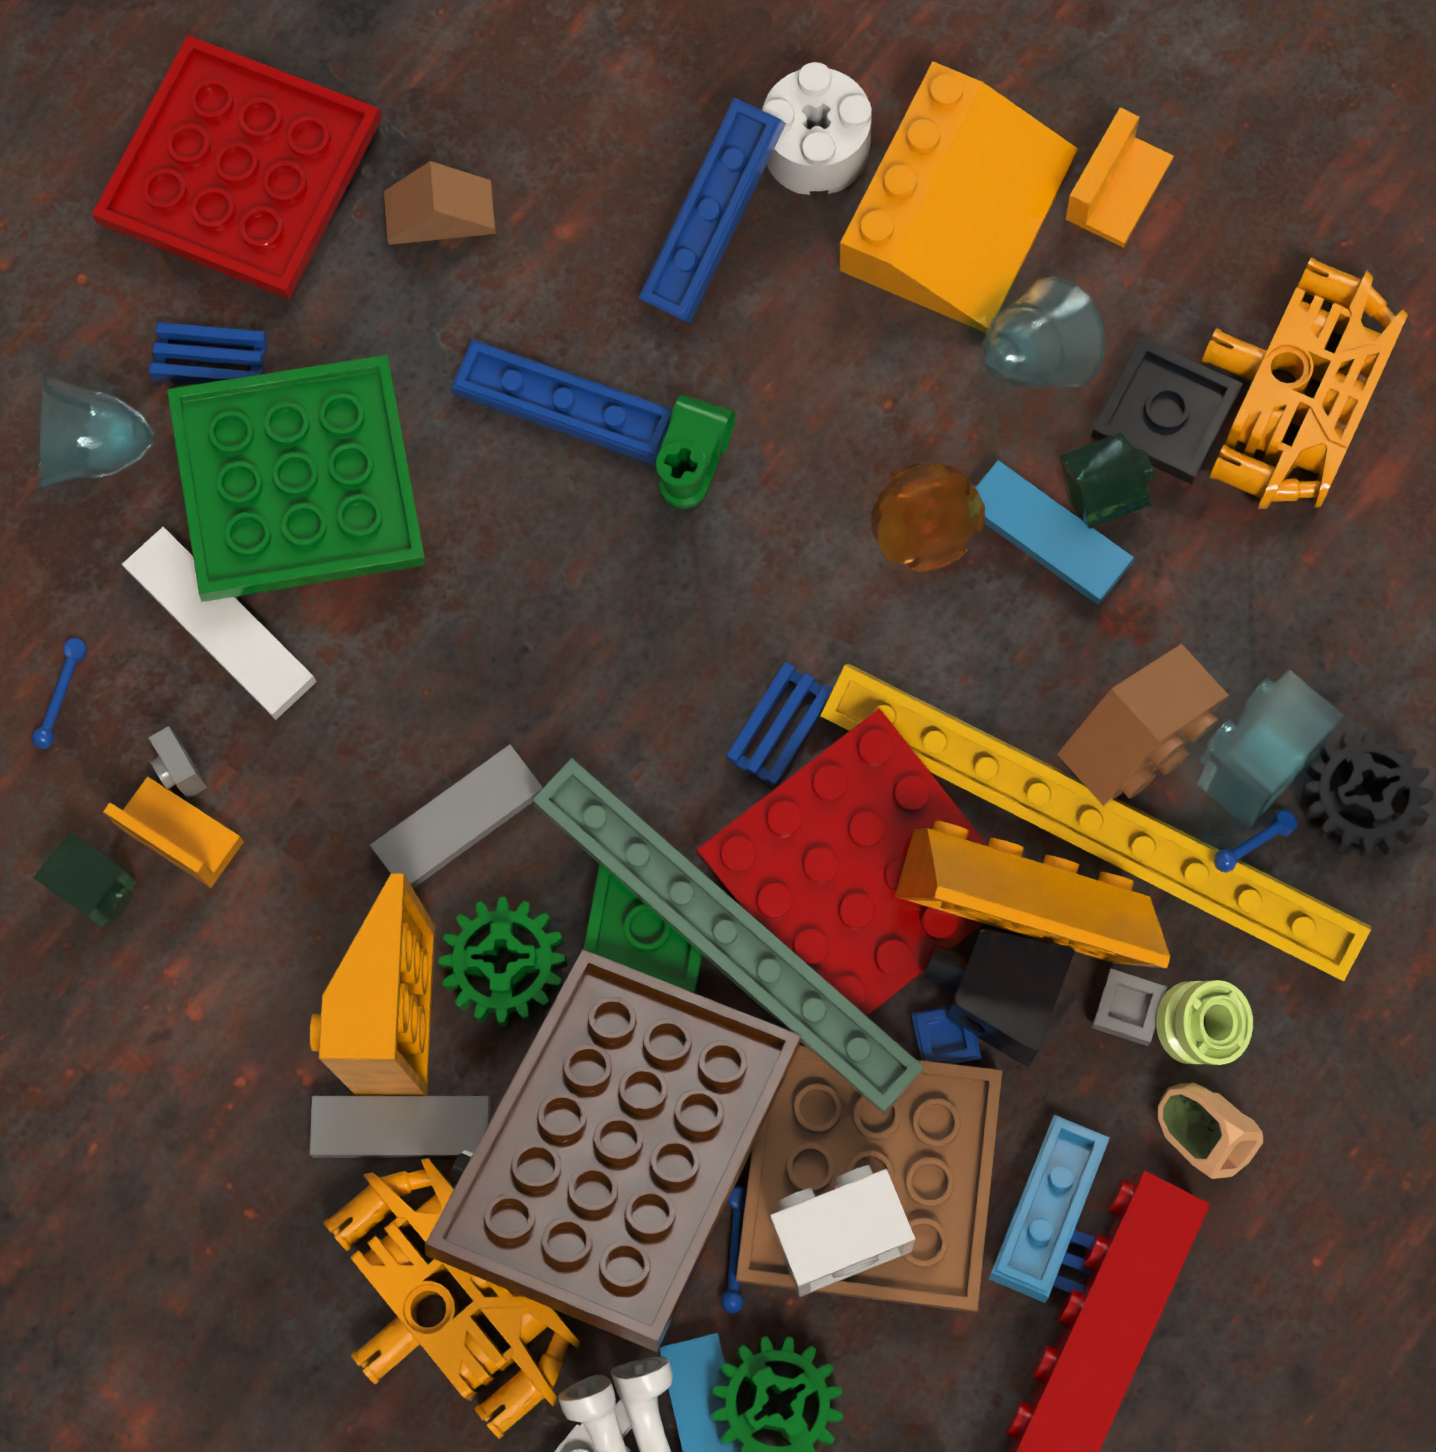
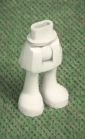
M661 1356L644 1358L614 1367L610 1372L616 1391L625 1407L639 1451L671 1452L658 1406V1396L671 1387L673 1381V1372L668 1358ZM604 1375L587 1377L566 1388L558 1396L562 1412L566 1418L584 1424L596 1452H627L615 1413V1392L612 1382L608 1377Z

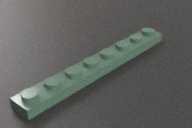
M571 758L532 799L534 806L775 1020L787 1030L801 1035V1043L883 1115L886 1114L923 1072V1065L574 759Z

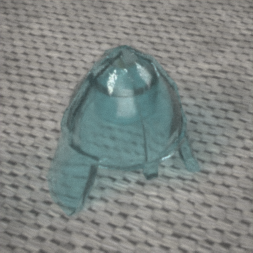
M1056 276L1038 279L1024 290L1016 302L1001 311L989 323L983 341L985 370L991 376L997 379L1000 378L1017 387H1028L1031 389L1047 386L1082 387L1096 377L1104 360L1106 336L1101 315L1089 295L1075 283Z
M43 375L39 489L62 482L114 475L140 460L155 442V434L143 415L119 397L71 385L49 375Z

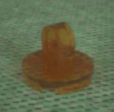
M915 463L892 471L890 473L891 483L879 494L871 512V531L885 558L892 563L895 560L898 563L907 564L911 571L917 572L940 569L961 558L968 551L964 544L972 537L975 529L980 534L984 526L985 505L971 479L955 467L939 464L920 466L919 463Z

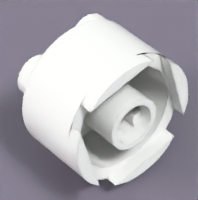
M812 62L781 79L767 95L762 111L786 123L767 163L770 173L784 187L799 194L810 195V191L826 190L830 194L850 186L864 171L870 151L872 108L866 94L853 79L839 71L829 69L822 63Z

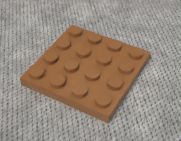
M800 1046L752 1148L736 1282L796 1290L772 1230L770 1215L779 1212L778 1201L809 1188L813 1189L815 1197L836 1189L837 1183L835 1179L854 1169L870 1165L873 1174L887 1169L915 1237L912 1252L814 1292L977 1313L1002 1070L917 1060L924 1066L923 1072L886 1114L883 1115L806 1046Z

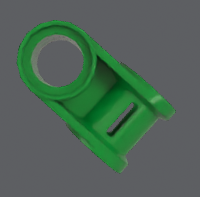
M683 394L679 396L672 410L667 433L656 459V470L660 478L659 489L661 496L667 504L675 508L687 509L695 507L704 500L708 494L720 458L723 457L729 445L735 424V410Z

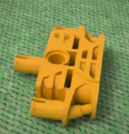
M1311 257L1267 350L1221 332L1222 330L1218 328L1215 329L1212 335V341L1210 340L1202 362L1210 363L1252 381V384L1209 478L1219 480L1260 498L1261 501L1257 509H1267L1272 502L1297 501L1299 498H1314L1313 507L1321 508L1408 316L1404 309L1395 316L1386 306L1387 302L1373 288V276L1368 270H1366L1363 278L1360 279ZM1305 293L1314 296L1311 304L1302 301ZM1324 301L1333 304L1330 312L1321 309ZM1363 312L1369 317H1374L1385 330L1379 333L1364 327L1361 322ZM1332 332L1342 335L1335 353L1325 350ZM1272 371H1288L1294 376L1296 381L1292 383L1280 382L1273 376ZM1310 378L1321 382L1314 399L1304 395ZM1291 423L1300 426L1292 447L1282 443ZM1238 441L1246 444L1243 454L1234 450ZM1256 449L1265 452L1262 462L1253 458ZM1296 467L1317 474L1316 481H1298L1297 479L1287 478Z
M429 1158L421 1160L424 1169L410 1173L402 1171L378 1177L374 1172L363 1174L369 1185L332 1217L323 1221V1223L331 1233H334L335 1239L341 1246L348 1251L354 1243L391 1212L397 1217L384 1228L388 1233L386 1237L381 1240L374 1236L367 1242L371 1249L366 1254L358 1250L350 1257L397 1315L392 1322L358 1351L355 1350L351 1354L356 1364L365 1368L362 1370L364 1374L376 1385L386 1373L421 1345L463 1398L471 1401L478 1395L475 1389L479 1385H490L495 1380L492 1375L498 1369L505 1372L516 1362L521 1368L520 1371L481 1405L478 1404L474 1408L480 1418L488 1422L502 1408L506 1407L503 1412L487 1424L488 1428L498 1439L504 1436L503 1433L543 1399H546L554 1406L557 1395L553 1388L564 1365L562 1359L569 1343L577 1349L580 1345V1341L554 1309L436 1259L429 1263L405 1232L413 1226L426 1242L454 1190ZM432 1186L436 1193L416 1211L400 1198V1196L411 1194L412 1190ZM448 1271L473 1300L463 1311H461V1304L456 1295L442 1284L436 1283ZM428 1296H442L446 1303L445 1317L434 1327H422L417 1319L418 1305ZM483 1315L489 1319L511 1346L504 1354L477 1322ZM548 1327L554 1331L546 1353L541 1355L537 1363L526 1345Z

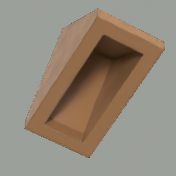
M429 161L384 191L387 241L389 245L496 234L492 183L489 179Z

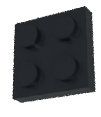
M1141 337L1093 428L1091 438L1192 485L1240 393L1243 383Z

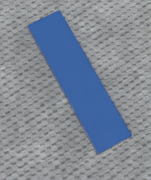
M733 98L638 297L639 299L691 323L786 125L783 120L739 99Z
M475 340L471 341L451 386L453 395L655 466L673 410Z

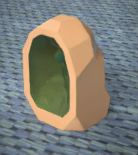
M1194 1082L1179 1083L1167 1088L1158 1105V1120L1165 1138L1194 1167L1211 1179L1233 1177L1250 1163L1263 1144L1262 1130L1253 1119L1242 1114L1221 1094L1212 1093L1207 1088Z

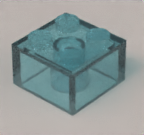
M1289 669L1276 684L1267 677L1246 700L1245 705L1247 707L1237 718L1239 724L1236 725L1228 719L1206 744L1208 749L1199 759V762L1205 767L1197 784L1249 829L1318 755L1344 716Z

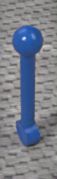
M78 638L69 639L63 646V652L67 657L42 725L32 733V743L39 749H46L53 744L54 734L52 729L76 664L83 661L88 654L87 646Z
M1280 811L1272 819V825L1231 851L1227 849L1218 851L1214 857L1216 869L1225 873L1232 871L1236 867L1238 859L1277 834L1282 836L1290 835L1297 827V819L1288 811Z
M741 1186L735 1187L728 1199L729 1205L733 1209L727 1291L723 1293L720 1300L722 1308L728 1313H737L744 1305V1297L739 1292L740 1283L736 1282L747 1189Z

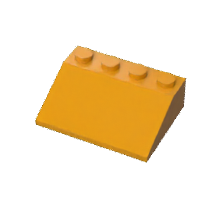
M932 61L840 242V271L989 334L1074 162L1078 148L984 82Z
M934 821L932 829H914L896 890V898L1035 940L1066 946L1074 949L1075 952L1114 964L1156 968L1168 967L1170 954L1151 897L1132 891L1133 880L1107 872H1100L1098 880L1077 874L1078 863L1056 856L1045 855L1043 863L1023 858V846L1001 839L990 838L987 847L966 840L969 830L941 821Z
M404 873L390 874L322 995L321 1014H313L311 1018V1050L319 1051V1059L356 1096H428L435 925Z

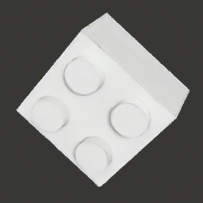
M866 1165L835 1179L837 1183L836 1189L815 1197L813 1189L809 1188L778 1201L779 1212L770 1215L772 1230L799 1297L912 1252L915 1237L887 1169L873 1174L870 1165Z

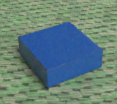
M950 1005L911 1013V1021L920 1060L963 1066L981 1062L982 1057L977 1036L967 1029H962L950 1022L946 1017Z

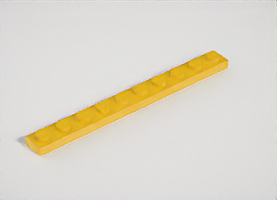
M851 664L844 665L820 715L850 731L880 708L929 772L1343 982L1371 931L1370 925L1239 859L1232 871L1227 873L1219 871L1214 865V857L1220 851L1219 849L1117 798L1103 806L1081 780Z

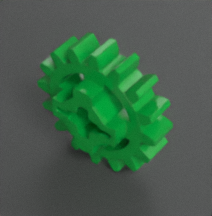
M506 897L499 898L497 911L492 912L488 911L482 901L477 902V918L471 921L461 914L456 917L462 929L459 936L444 934L443 941L453 950V954L439 957L438 963L442 969L453 971V974L442 981L443 986L447 992L462 990L454 1003L461 1011L475 1004L474 1017L477 1022L483 1024L490 1013L493 1012L496 1013L500 1026L507 1027L510 1013L518 1012L523 1021L527 1023L531 1021L529 1007L536 1003L538 1006L548 1010L551 1005L545 994L548 988L561 990L563 986L562 979L553 973L555 969L568 967L566 955L553 953V950L559 948L564 943L560 932L545 934L551 924L550 917L543 913L532 920V907L525 900L519 905L516 912L511 911ZM515 927L531 934L539 943L540 948H535L534 945L523 946L517 940ZM490 929V934L478 946H471L478 936ZM509 951L513 960L517 962L508 963L506 972L498 973L493 963L490 962L499 961L501 952ZM466 975H472L473 978H484L490 984L491 997L485 996L474 989ZM529 977H537L527 990L516 996V990Z
M768 1336L758 1340V1354L753 1355L744 1345L735 1351L737 1360L740 1363L738 1368L728 1363L721 1365L718 1371L728 1381L727 1386H713L710 1389V1396L716 1400L723 1401V1408L709 1415L711 1422H725L728 1430L718 1440L721 1446L736 1441L741 1446L738 1452H816L812 1445L814 1442L824 1446H830L835 1438L825 1429L826 1423L831 1424L842 1421L843 1413L830 1408V1401L842 1395L843 1391L842 1387H827L824 1381L834 1369L831 1363L823 1365L818 1369L811 1363L815 1357L816 1348L810 1346L801 1355L794 1353L793 1338L787 1336L780 1345L779 1350H773L772 1343ZM765 1364H783L797 1370L800 1375L794 1379L777 1376ZM744 1379L746 1381L745 1385L751 1394L748 1410L738 1417L736 1397L739 1386ZM793 1389L798 1390V1394L789 1399L790 1403L783 1409L786 1420L779 1413L772 1414L770 1417L765 1415L758 1421L754 1420V1416L763 1410L762 1406L769 1400L765 1390H769L773 1396H778L782 1393L786 1395ZM814 1393L816 1403L815 1417L808 1430V1425L802 1415L805 1398ZM758 1430L776 1433L783 1443L786 1442L787 1446L766 1445L757 1441L751 1435Z

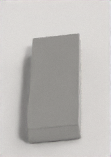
M509 744L370 844V846L390 874L404 873L414 889L530 805L532 799L543 787Z
M312 1096L309 1155L313 1158H457L464 1150L474 1153L490 1123L491 1098L489 1096Z

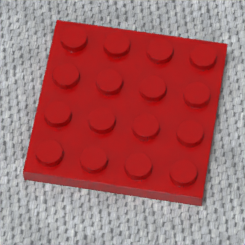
M187 35L98 201L92 216L96 223L290 300L382 120L380 110L375 106Z
M880 708L695 851L735 902L865 1016L869 1015L927 969L936 944L952 949L982 925V923L895 897L914 829H932L934 821H941L969 830L966 840L987 847L988 845Z

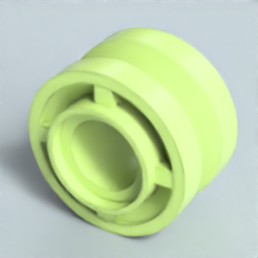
M1220 980L1185 981L1170 988L1163 996L1157 1010L1156 1028L1163 1048L1175 1060L1185 1064L1223 1065L1236 1060L1246 1050L1252 1036L1253 1016L1248 1000L1231 983Z

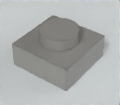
M169 726L149 737L158 753L157 756L150 759V763L166 789L176 785L185 797L190 799L208 788L183 744Z
M1110 969L1091 1028L1149 1046L1156 1027L1157 1010L1163 996L1166 994L1167 986Z

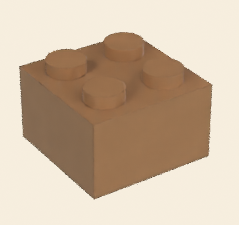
M1180 644L1111 688L1057 755L1103 806L1122 793L1131 799L1156 777L1153 773L1154 771L1159 769L1163 775H1167L1187 758L1190 751L1185 747V744L1188 741L1192 744L1197 742L1218 723L1219 720L1213 713L1229 695L1192 654Z

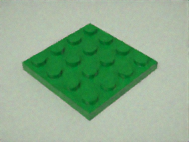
M388 355L167 389L201 602L425 566Z

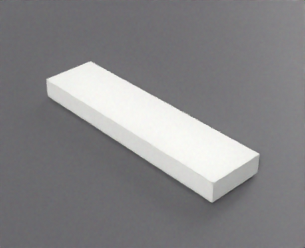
M164 527L157 531L122 563L127 572L275 720L317 682L314 676L235 597L201 602L193 556Z

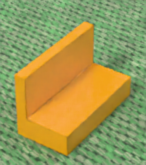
M1119 108L1069 196L1065 220L1124 248L1172 163L1174 156L1136 138L1139 116Z
M148 776L124 810L109 803L103 811L119 829L209 888H212L244 843L239 835Z

